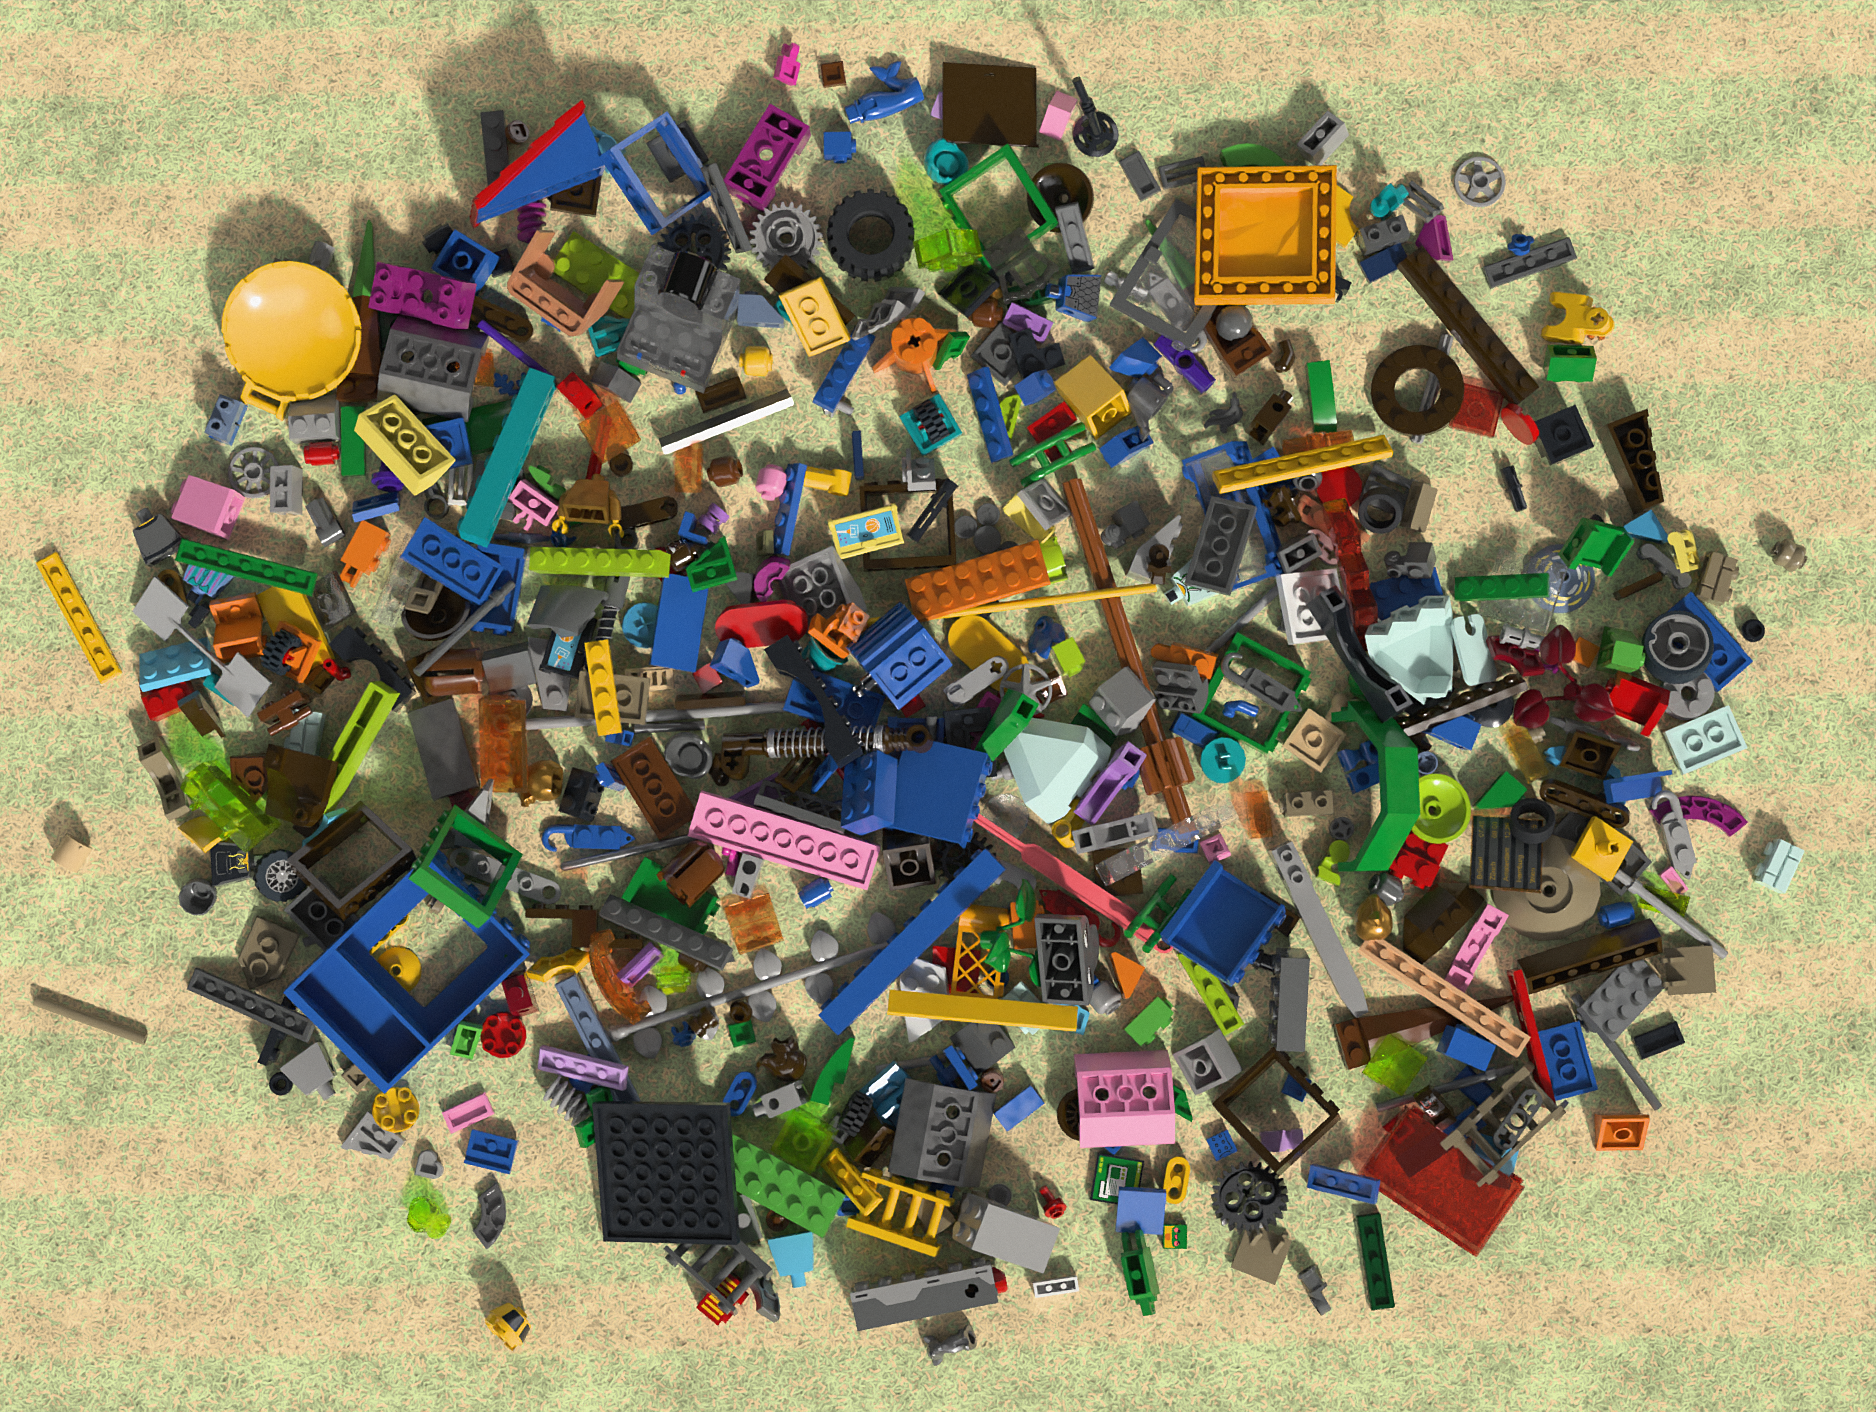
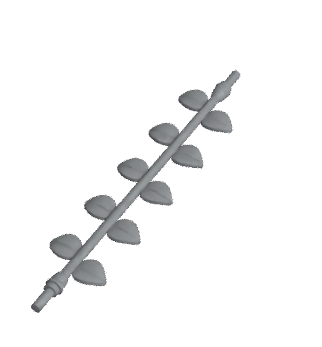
M875 912L869 920L868 935L871 941L878 945L837 958L835 957L838 954V942L828 933L819 930L813 936L811 953L813 958L820 963L779 976L781 961L778 956L762 948L758 951L754 960V972L762 982L722 994L724 990L723 977L718 972L707 967L704 972L700 971L696 981L699 995L706 1000L665 1012L667 1008L665 994L659 989L647 985L641 992L639 1006L642 1014L649 1018L627 1025H612L605 1030L611 1042H617L627 1037L630 1033L635 1032L633 1042L636 1050L644 1057L653 1059L661 1048L662 1037L652 1026L690 1014L697 1017L699 1010L705 1005L711 1008L749 996L748 1004L752 1008L753 1016L762 1022H769L776 1009V999L767 990L807 977L805 989L809 997L820 1004H824L830 998L833 991V981L824 971L864 959L862 965L867 967L872 962L870 957L879 948L883 951L889 945L886 941L895 933V924L890 918ZM709 1009L719 1022L717 1014L711 1009ZM719 1024L714 1028H707V1033L702 1039L712 1040Z

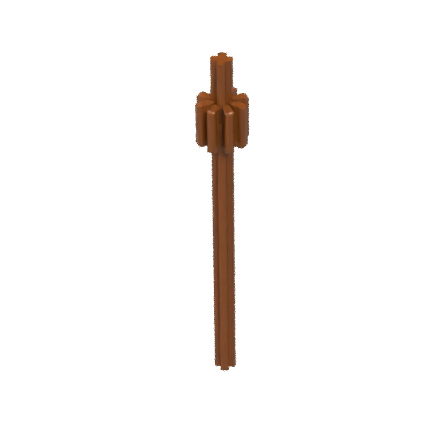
M1074 478L1062 483L1061 485L1095 589L1117 587L1082 479ZM1120 596L1099 599L1121 669L1129 667L1151 692ZM1154 702L1140 723L1146 747H1142L1140 750L1147 756L1139 768V773L1148 796L1162 793L1175 835H1184L1196 830L1182 786L1194 782L1195 775L1183 739L1181 737L1166 739Z

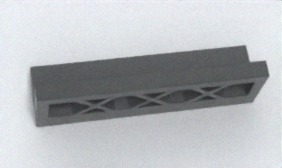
M763 779L759 793L754 801L755 807L815 824L818 827L827 828L842 835L844 834L845 829L841 827V822L831 819L829 813L835 810L842 811V805L796 791L794 796L799 798L802 805L795 807L786 804L784 800L793 795L788 788L785 790L782 785ZM766 786L776 789L779 798L774 800L763 796ZM815 802L821 805L824 812L816 814L808 811L806 806Z

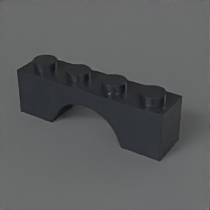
M348 625L328 645L348 663L355 660H368L372 662L379 672L380 681L400 693L391 709L394 712H398L416 694L412 689L415 685L406 676L401 678L397 673L399 668L390 659L386 662L380 656L383 653L382 650L374 643L370 645L365 640L367 635L358 626L354 629Z

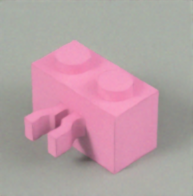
M527 479L520 480L508 499L523 510L515 516L513 522L517 524L522 517H526L529 514L526 519L527 524L523 528L526 531H529L532 527L534 518L543 525L549 526L552 525L558 516L559 502Z

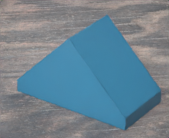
M1652 509L1623 526L1633 538L1662 545L1668 542V535Z

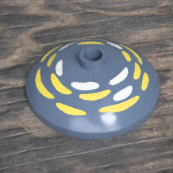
M1564 544L1550 545L1541 549L1532 557L1525 573H1549L1550 597L1532 598V600L1539 607L1552 613H1568L1580 608L1588 601L1595 586L1593 567L1579 564L1576 570L1570 569L1559 557L1558 553ZM1561 573H1565L1567 575L1566 581L1561 580Z

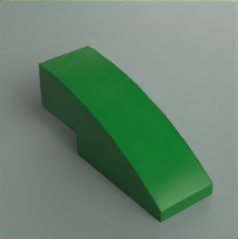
M1330 360L1306 363L1307 394L1314 436L1337 433Z
M850 1037L829 1059L816 1082L810 1101L829 1105L834 1083L844 1084L855 1042L854 1037Z

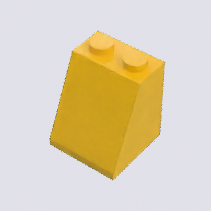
M1091 355L1080 360L1074 368L1062 374L1054 382L1060 396L1079 420L1084 423L1095 440L1132 413L1124 390Z

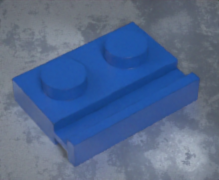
M387 492L354 501L352 507L354 522L400 511L401 498L399 492Z
M472 1129L464 1163L511 1174L519 1140Z

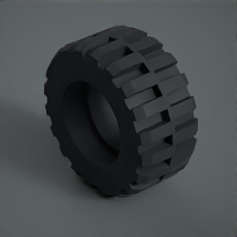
M867 189V193H861L859 190L855 191L852 197L847 195L842 199L841 205L837 204L834 207L833 215H830L828 220L827 241L831 257L834 262H837L839 269L843 272L847 271L848 276L854 279L857 276L861 278V281L868 282V279H875V282L881 281L882 277L887 276V278L894 276L895 271L898 270L900 272L904 268V263L909 261L912 249H914L915 233L913 219L908 213V208L905 204H900L896 196L889 197L887 192L880 190V193H874V189ZM865 217H878L885 220L890 225L893 233L890 246L884 251L872 255L863 254L854 249L850 243L849 233L853 224Z

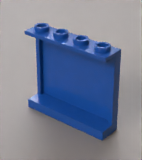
M916 737L914 742L921 743L924 739ZM933 741L931 749L926 753H917L907 749L902 751L897 767L894 824L884 828L894 832L895 829L954 842L960 844L962 848H966L967 842H970L973 836V828H971L973 821L979 815L980 807L978 804L980 797L983 798L985 795L986 784L984 783L986 776H989L992 771L993 763L988 754Z
M1214 860L1163 929L1160 936L1163 942L1232 987L1235 982L1239 983L1245 975L1244 969L1249 963L1253 964L1259 955L1257 951L1262 944L1267 945L1273 935L1271 932L1275 926L1279 927L1285 920V906L1283 904L1277 905L1224 870L1223 865Z

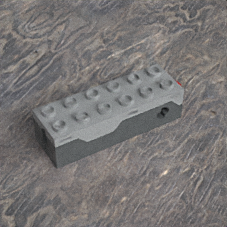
M985 1257L971 1259V1264L962 1265V1262L948 1264L947 1269L939 1270L938 1266L926 1268L923 1274L916 1275L915 1271L902 1273L901 1278L892 1280V1276L878 1278V1283L869 1284V1281L857 1282L850 1291L857 1331L998 1303V1294L1008 1290L1005 1273L992 1266L990 1260L985 1261ZM968 1284H975L977 1286L974 1288L975 1292L969 1293L966 1291Z

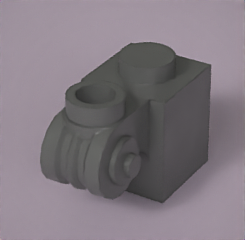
M1137 500L1118 509L1111 516L1116 525L1111 524L1106 527L1101 533V540L1104 544L1113 546L1116 550L1127 543L1126 539L1130 537L1137 539L1146 533L1144 529L1150 525V522Z
M1410 542L1405 556H1401L1398 551L1388 552L1384 556L1387 575L1392 578L1407 575L1408 578L1431 579L1436 562L1433 543Z

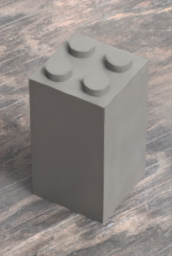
M968 1193L967 1198L962 1203L959 1219L954 1224L952 1238L971 1250L1044 1274L1060 1228L1035 1215Z

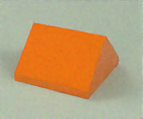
M1117 952L1108 953L1122 998H1130L1145 967Z
M1643 1113L1594 1114L1596 1151L1643 1150L1650 1120L1649 1115Z

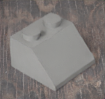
M337 394L291 401L288 424L289 439L293 443L341 440Z
M1124 667L1098 687L1088 704L1117 736L1135 732L1156 698L1129 667Z
M1220 1029L1172 1054L1195 1096L1228 1081L1243 1070Z

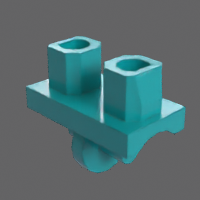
M1390 183L1370 202L1369 209L1374 216L1381 217L1382 221L1387 220L1404 203L1403 199L1409 193L1403 184L1394 187Z

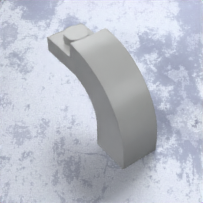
M1153 811L1072 831L1077 854L1159 834Z

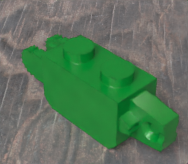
M1142 1229L1135 1231L1138 1248L1135 1250L1132 1248L1129 1233L1123 1232L1121 1233V1241L1124 1252L1121 1253V1263L1129 1298L1135 1300L1136 1305L1140 1304L1143 1316L1156 1314L1154 1301H1158L1157 1295L1160 1294L1150 1246H1146Z

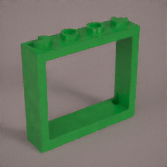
M1006 144L939 190L943 196L940 198L946 210L949 208L955 215L952 217V220L958 229H964L967 234L964 236L966 242L971 248H976L979 253L976 256L978 261H980L983 267L987 265L989 269L997 267L1059 225L1057 217L1009 144ZM1007 159L1047 222L992 258L953 195Z
M1237 632L1224 656L1231 652H1237L1239 647L1243 646L1297 675L1299 678L1292 691L1295 692V697L1298 703H1300L1301 699L1298 696L1301 690H1307L1312 680L1308 678L1311 671ZM1234 658L1229 661L1228 666H1230ZM1220 661L1213 677L1208 683V698L1204 709L1200 714L1192 713L1191 716L1263 755L1268 754L1269 751L1273 753L1279 742L1276 739L1279 731L1284 732L1290 722L1287 719L1290 711L1279 713L1263 745L1205 714L1211 699L1224 677Z
M454 805L449 811L444 810L437 819L439 824L438 826L435 825L428 834V837L431 839L426 841L419 852L422 855L421 857L418 856L411 866L414 869L408 879L473 926L479 928L491 917L523 854ZM450 827H453L502 863L481 904L429 867Z

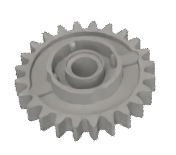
M781 202L780 208L772 204V211L765 208V216L757 215L760 222L752 223L756 230L750 231V235L755 237L750 240V245L756 246L752 249V254H759L756 257V261L760 262L763 260V269L771 266V270L787 254L800 267L808 270L807 263L815 264L813 256H820V251L816 248L823 247V243L818 241L823 238V233L817 232L821 229V225L814 224L817 217L813 216L810 218L809 209L802 212L801 204L795 209L793 202L790 203L789 207H786L784 202ZM789 234L793 237V240L789 244H784L780 241L781 236Z

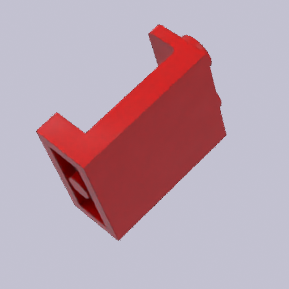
M1619 670L1613 678L1610 677L1605 685L1616 715L1641 724L1640 734L1649 737L1668 707L1670 691Z

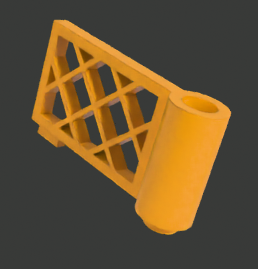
M971 904L960 915L951 995L989 999L1003 997L1004 983L1000 982L1001 972L993 970L988 974L980 964L986 959L987 955L978 961L970 950L980 943V936L978 934H981L983 930L996 931L997 926H1005L1011 923V913H1007L1008 908ZM962 933H973L978 941L967 948L962 942ZM961 946H962V947L965 949V951L960 954V950H961ZM968 953L975 964L967 971H964L959 964V959ZM978 966L986 977L975 985L968 976V973ZM958 968H959V970H960L963 974H961V975L957 978V976H958ZM996 973L994 982L991 976ZM964 976L973 986L967 992L956 991L957 982ZM989 979L994 986L993 995H984L978 986ZM975 989L978 992V994L971 992Z

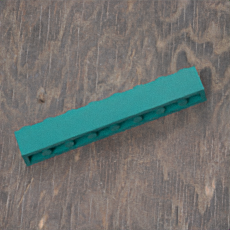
M529 368L526 375H522L519 383L518 395L514 394L511 400L510 407L512 409L509 415L506 414L503 418L502 432L500 435H496L493 442L494 450L491 455L486 457L484 463L485 471L483 475L478 476L475 483L476 491L474 496L471 495L466 504L467 512L458 521L457 529L461 539L486 548L488 547L556 390L557 382L555 376Z

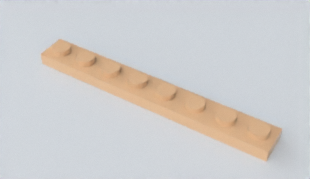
M1384 939L1365 940L1357 951L1517 1058L1531 1038Z

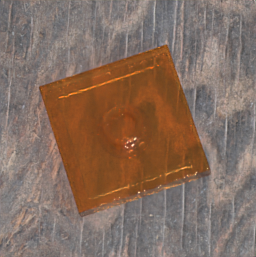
M618 401L613 402L577 424L601 464L641 441Z

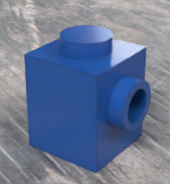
M824 132L825 161L833 160L834 163L844 164L847 163V160H852V153H856V139H852L851 132Z
M1046 369L1032 373L1014 386L1025 406L1035 404L1057 390L1052 377Z

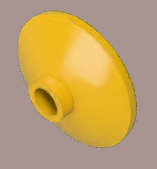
M401 947L391 948L378 958L377 961L407 992L415 988L420 981L422 974L421 963L412 951ZM396 966L401 970L399 975L393 974V968Z

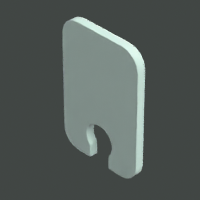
M1479 614L1468 616L1469 623L1472 626L1471 636L1465 630L1464 616L1452 619L1451 630L1465 682L1469 686L1495 681L1497 670L1486 643L1488 634L1483 618Z

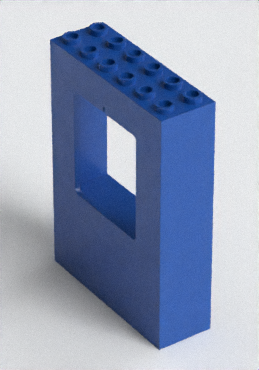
M438 849L429 867L481 904L483 900L480 897L481 891L473 883L468 885L463 880L465 875L456 866L451 868L446 863L448 858ZM413 867L287 985L283 992L384 1094L530 955L531 951L530 941L522 933L517 935L513 931L514 925L505 916L501 918L497 914L498 909L496 907L491 917L479 928H476L463 918L462 920L487 944V949L427 1006H421L369 953V950L429 894L408 879L414 869Z

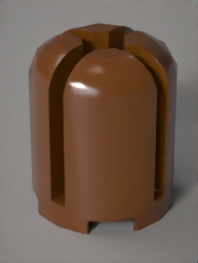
M480 648L447 650L426 671L471 669V674L425 676L423 678L427 692L433 696L482 694L483 691H478V682L483 681L481 660H476L475 650H480ZM434 650L428 652V653L425 655L424 659H425L431 652H433Z
M699 840L690 841L656 874L660 882L663 879L667 882L666 886L669 888L670 893L681 904L687 903L689 908L724 873V864L720 856L713 849H709V845Z

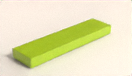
M1176 954L1223 1036L1245 1025L1218 978L1183 954Z

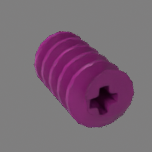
M540 200L517 208V212L520 214L517 216V221L519 222L517 225V230L519 231L517 239L521 242L529 244L536 231L541 230L540 227L546 226V222L540 220V218L546 217V213L540 211V209L546 208V204L541 203Z

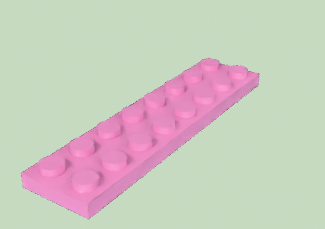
M702 790L687 835L865 890L868 889L881 848V844L848 834L842 835L839 832L827 828L824 829L815 824Z

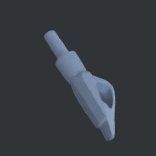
M509 532V534H494V539L531 544L549 541L550 536L535 533Z

